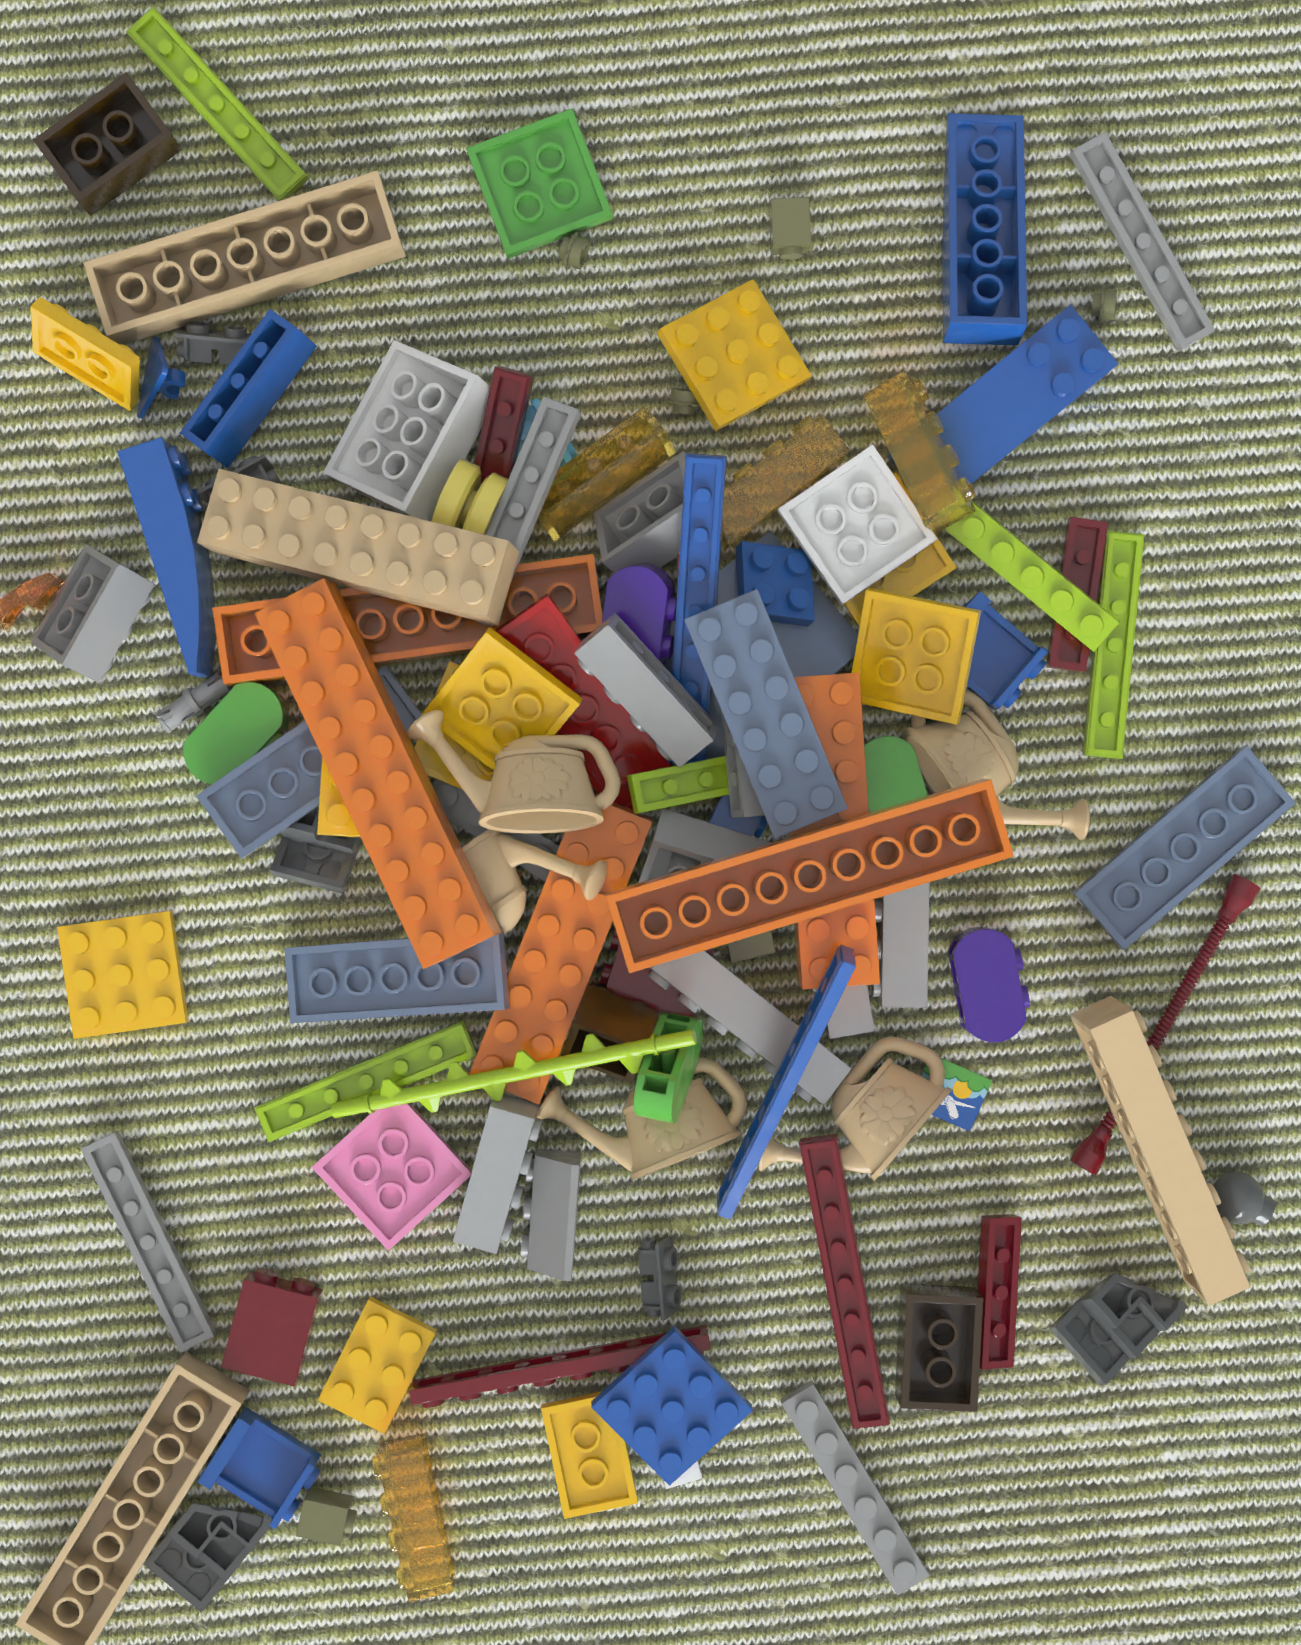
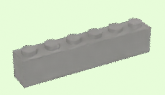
M705 951L649 967L652 970L648 975L651 980L664 990H667L670 985L681 993L677 998L679 1002L694 1013L699 1008L710 1016L706 1021L708 1025L723 1036L727 1031L736 1036L738 1040L734 1045L752 1059L756 1053L767 1061L763 1068L775 1076L799 1027ZM818 1042L794 1093L808 1103L814 1098L825 1105L851 1068Z

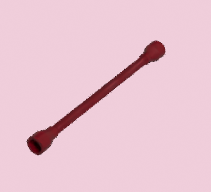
M1233 874L1224 890L1222 906L1217 913L1219 920H1216V924H1213V928L1210 929L1211 932L1205 938L1207 941H1204V945H1201L1202 949L1198 950L1199 953L1196 954L1197 957L1191 963L1192 966H1189L1190 970L1186 971L1188 974L1184 975L1185 978H1182V982L1179 983L1180 987H1177L1178 991L1174 992L1176 995L1172 996L1173 999H1170L1171 1003H1168V1007L1165 1008L1166 1012L1162 1013L1164 1016L1160 1017L1161 1020H1158L1159 1024H1156V1028L1153 1029L1154 1033L1151 1032V1036L1148 1037L1149 1041H1146L1148 1046L1153 1045L1156 1050L1160 1049L1159 1046H1162L1161 1042H1164V1038L1167 1037L1166 1033L1170 1032L1168 1029H1171V1025H1174L1173 1021L1177 1020L1178 1012L1180 1013L1182 1011L1181 1008H1184L1183 1004H1186L1185 1000L1189 999L1190 992H1193V988L1196 987L1197 979L1201 978L1202 971H1205V967L1208 966L1209 958L1213 957L1212 954H1215L1214 950H1217V946L1220 945L1219 942L1225 936L1224 933H1227L1228 925L1235 923L1237 917L1252 905L1261 889L1259 886L1239 875ZM1110 1107L1105 1112L1106 1116H1103L1104 1120L1100 1121L1101 1124L1095 1126L1092 1133L1078 1144L1070 1158L1071 1162L1095 1176L1105 1161L1107 1145L1112 1137L1111 1129H1114L1113 1125H1116Z

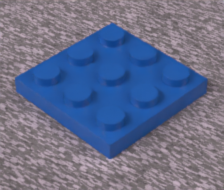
M676 1326L672 1327L591 1401V1408L669 1486L753 1411L752 1404Z

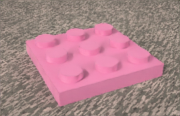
M411 1103L378 1109L374 1113L369 1114L312 1167L388 1251L466 1181L472 1173L470 1167Z

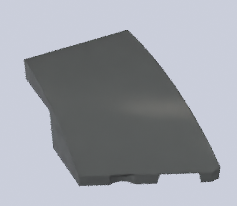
M318 806L281 832L283 837L270 871L272 876L344 894L357 856L361 837L317 835Z
M1113 1273L1075 1302L1049 1329L1099 1385H1107L1130 1358H1137L1160 1331H1166L1188 1306L1183 1301L1173 1300L1156 1293V1290L1150 1287L1140 1286L1133 1283L1131 1279Z
M193 1502L145 1561L144 1565L202 1612L267 1532L272 1519Z

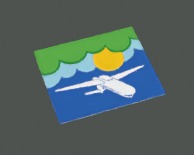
M940 1057L945 1069L943 1087L946 1088L948 1086L952 1091L932 1115L970 1132L993 1080ZM926 1065L921 1076L929 1080L930 1071Z

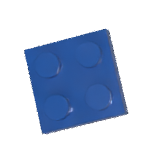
M741 541L736 546L738 597L758 589L771 622L800 626L811 625L815 621L812 564L804 550Z

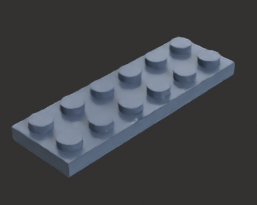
M758 589L684 619L774 839L848 809Z
M385 665L377 671L407 732L412 723L421 716V713ZM306 721L300 723L196 795L241 859L319 806L322 755Z
M1242 746L1072 893L1117 946L1125 950L1296 804V802L1248 746Z
M504 931L426 969L422 968L409 938L284 948L290 1023L505 1010L510 1008Z

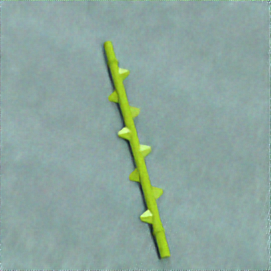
M690 1029L661 1036L653 1034L651 1038L605 1047L594 1034L586 1035L582 1052L536 1061L525 1050H519L516 1054L514 1066L469 1075L458 1062H453L450 1064L446 1080L402 1089L390 1077L384 1078L380 1094L372 1095L368 1093L365 1097L332 1103L331 1114L334 1118L364 1112L371 1114L378 1109L417 1101L433 1113L438 1111L442 1096L481 1088L496 1102L502 1100L507 1083L554 1074L563 1084L571 1085L576 1069L618 1060L621 1061L631 1074H635L640 1070L644 1055L652 1053L660 1055L662 1051L696 1045L697 1037L695 1030Z

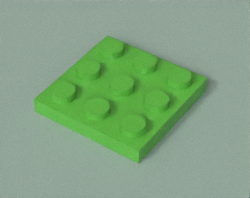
M573 108L466 148L507 259L613 219L612 211Z

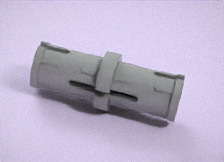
M217 672L192 690L190 688L182 692L183 696L155 712V716L165 731L170 733L195 715L200 717L205 714V709L225 697L231 688L229 685L223 684L222 674Z

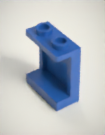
M979 591L964 606L981 610L967 688L980 696L992 710L1000 709L1002 705L1009 708L1022 693L1018 687L1026 677L1032 680L1044 668L1046 662L1043 660V657L1048 653V650L1044 646L1038 647L992 608L989 605L991 600Z
M245 1406L199 1478L198 1483L211 1490L214 1483H217L268 1515L272 1519L269 1526L276 1529L282 1519L289 1522L301 1501L297 1500L296 1496L301 1488L304 1487L309 1490L321 1471L316 1467L321 1454Z

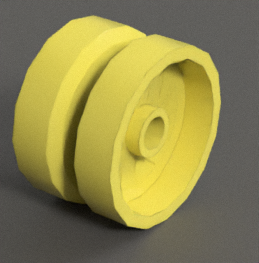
M464 459L459 460L440 494L431 521L486 535L508 478L492 473L485 478L480 486L482 478L480 466Z

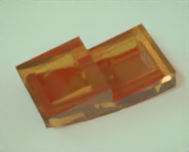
M46 573L26 581L0 599V629L8 630L27 605L42 611L65 581L57 575Z

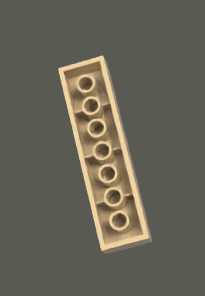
M377 170L83 262L106 336L117 344L125 345L186 326L187 322H199L406 257L384 184Z
M218 469L197 540L198 544L216 554L317 580L325 578L340 586L498 626L519 555V550L508 540Z
M1112 996L1071 1013V1019L1184 1282L1208 1306L1250 1288L1245 1273L1250 1272L1249 1266L1239 1250L1235 1251L1231 1239L1235 1238L1234 1231L1225 1216L1221 1217L1216 1206L1221 1204L1220 1198L1214 1186L1210 1182L1206 1183L1202 1171L1206 1170V1165L1199 1151L1196 1148L1192 1149L1187 1137L1192 1135L1190 1127L1182 1114L1177 1115L1173 1106V1102L1177 1101L1176 1094L1169 1081L1162 1080L1158 1070L1162 1066V1062L1154 1046H1148L1143 1033L1147 1032V1026L1138 1010L1133 1011L1127 1003L1123 1004Z
M185 1352L174 1366L15 1624L17 1627L47 1645H94L249 1394V1389L189 1352Z

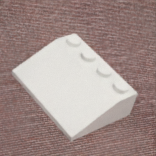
M394 340L323 473L396 513L431 521L440 494L453 468L459 460H465L482 428L491 386L478 375Z

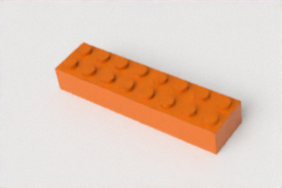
M859 673L794 677L848 809L788 833V838L869 813ZM875 899L794 923L798 985L802 990L818 988L837 947H840V945L854 950L856 967L847 986L880 984Z
M613 802L612 805L602 810L604 821L601 824L587 829L564 833L556 856L584 866L604 860L607 862L608 867L606 880L598 895L592 900H586L582 887L573 878L552 870L549 871L507 977L510 1008L494 1010L469 1075L514 1066L516 1054L519 1050H525L536 1061L559 1056L613 922L606 893L627 887L654 818L642 813L634 814L632 809ZM551 1074L507 1083L505 1091L539 1105Z

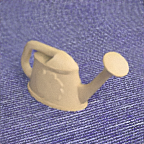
M966 690L963 705L970 707L973 712L966 711L962 713L960 722L957 725L942 721L926 725V718L911 715V727L902 729L903 740L914 747L923 780L932 794L980 779H991L1004 824L1060 826L1071 830L1079 840L1085 839L1089 831L1090 809L1087 801L1083 798L1078 800L1072 808L1061 811L1020 809L1010 807L999 800L998 796L1006 787L1016 782L1019 760L1014 742L980 696Z
M441 710L430 711L420 716L407 731V736L410 739L423 740L434 748L474 806L481 813L478 823L487 829L510 833H559L587 829L597 826L604 821L602 810L612 805L619 795L621 781L618 770L606 747L593 736L528 735L518 738L507 744L496 754L492 780L487 781L475 776L445 740L441 728L444 713ZM577 750L590 752L604 777V790L597 796L594 795L586 771L584 754Z
M489 829L462 847L501 931H504V935L516 926L526 904L527 889L521 883L516 869L517 865L531 863L573 878L582 887L586 900H592L598 895L607 876L608 867L607 862L604 860H599L592 865H577L526 842L503 834L502 831Z
M888 1036L875 1042L850 1070L835 1090L832 1100L833 1123L836 1127L839 1126L849 1141L846 1147L840 1149L844 1170L871 1173V1178L875 1181L952 1091L948 1086L946 1088L943 1087L945 1069L942 1060L934 1050L901 1037ZM890 1051L920 1059L926 1063L930 1071L928 1080L888 1058L869 1081L859 1084L882 1056ZM771 1137L758 1163V1170L763 1171L775 1162L789 1161L803 1164L800 1148L787 1147Z
M700 1057L694 1075L701 1072L709 1074L729 1094L732 1107L728 1115L725 1114L704 1086L703 1079L698 1078L691 1081L679 1119L675 1124L636 1116L634 1112V1087L628 1094L624 1109L622 1110L627 1128V1135L624 1137L610 1136L570 1111L569 1107L562 1100L561 1088L558 1085L553 1087L543 1099L538 1108L536 1118L543 1120L549 1118L562 1122L624 1168L631 1171L630 1177L632 1181L742 1136L743 1133L741 1130H737L736 1127L745 1116L747 1100L740 1084L719 1063L713 1059Z

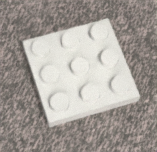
M874 445L859 453L777 510L840 605L855 597L937 540Z

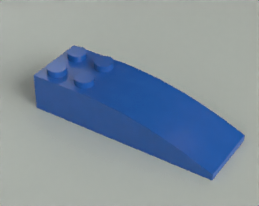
M948 113L942 242L943 343L1019 345L1027 327L1024 116Z
M1070 304L887 455V458L922 501L942 477L962 492L1100 381L1119 363Z
M160 437L119 450L117 453L188 673L196 677L208 679L213 676L215 624L212 608L215 607V596L209 551L197 543L202 527L199 512L203 511L204 507L201 497L197 493L198 490L191 489L187 476L192 474V469L184 452L180 453L176 445L172 446Z

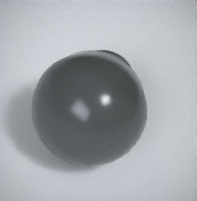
M1229 1172L1215 1181L1213 1186L1221 1201V1204L1216 1207L1221 1217L1225 1216L1229 1223L1239 1225L1253 1222L1263 1226L1269 1222L1275 1210V1201L1271 1197L1264 1195L1261 1185L1253 1177L1243 1172Z

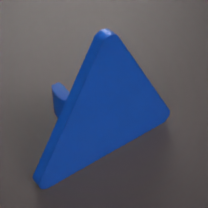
M153 336L151 339L137 411V418L144 419L158 391L167 398L178 399L179 388H184L186 382V373L184 371L168 369L160 339L156 336Z

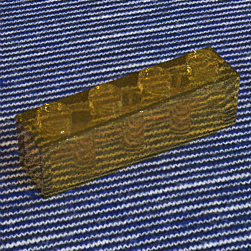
M902 371L863 394L924 526L934 533H938L976 512L971 499L976 497L975 492L967 478H960L955 466L960 464L959 458L950 444L945 445L940 433L944 432V427L935 411L929 412L924 402L929 399V395L920 379L913 380Z
M646 406L642 407L558 469L538 516V521L554 542L676 453L666 431Z
M822 414L814 420L810 416L804 418L792 429V432L795 434L784 444L778 439L762 452L765 459L754 467L750 462L732 476L735 482L724 491L721 541L727 548L734 545L846 457L850 449Z
M425 1433L383 1441L379 1445L376 1456L372 1458V1465L376 1480L382 1479L384 1493L380 1494L383 1515L390 1516L392 1529L388 1531L391 1552H398L400 1566H397L396 1574L400 1590L406 1589L408 1602L453 1593L456 1574Z

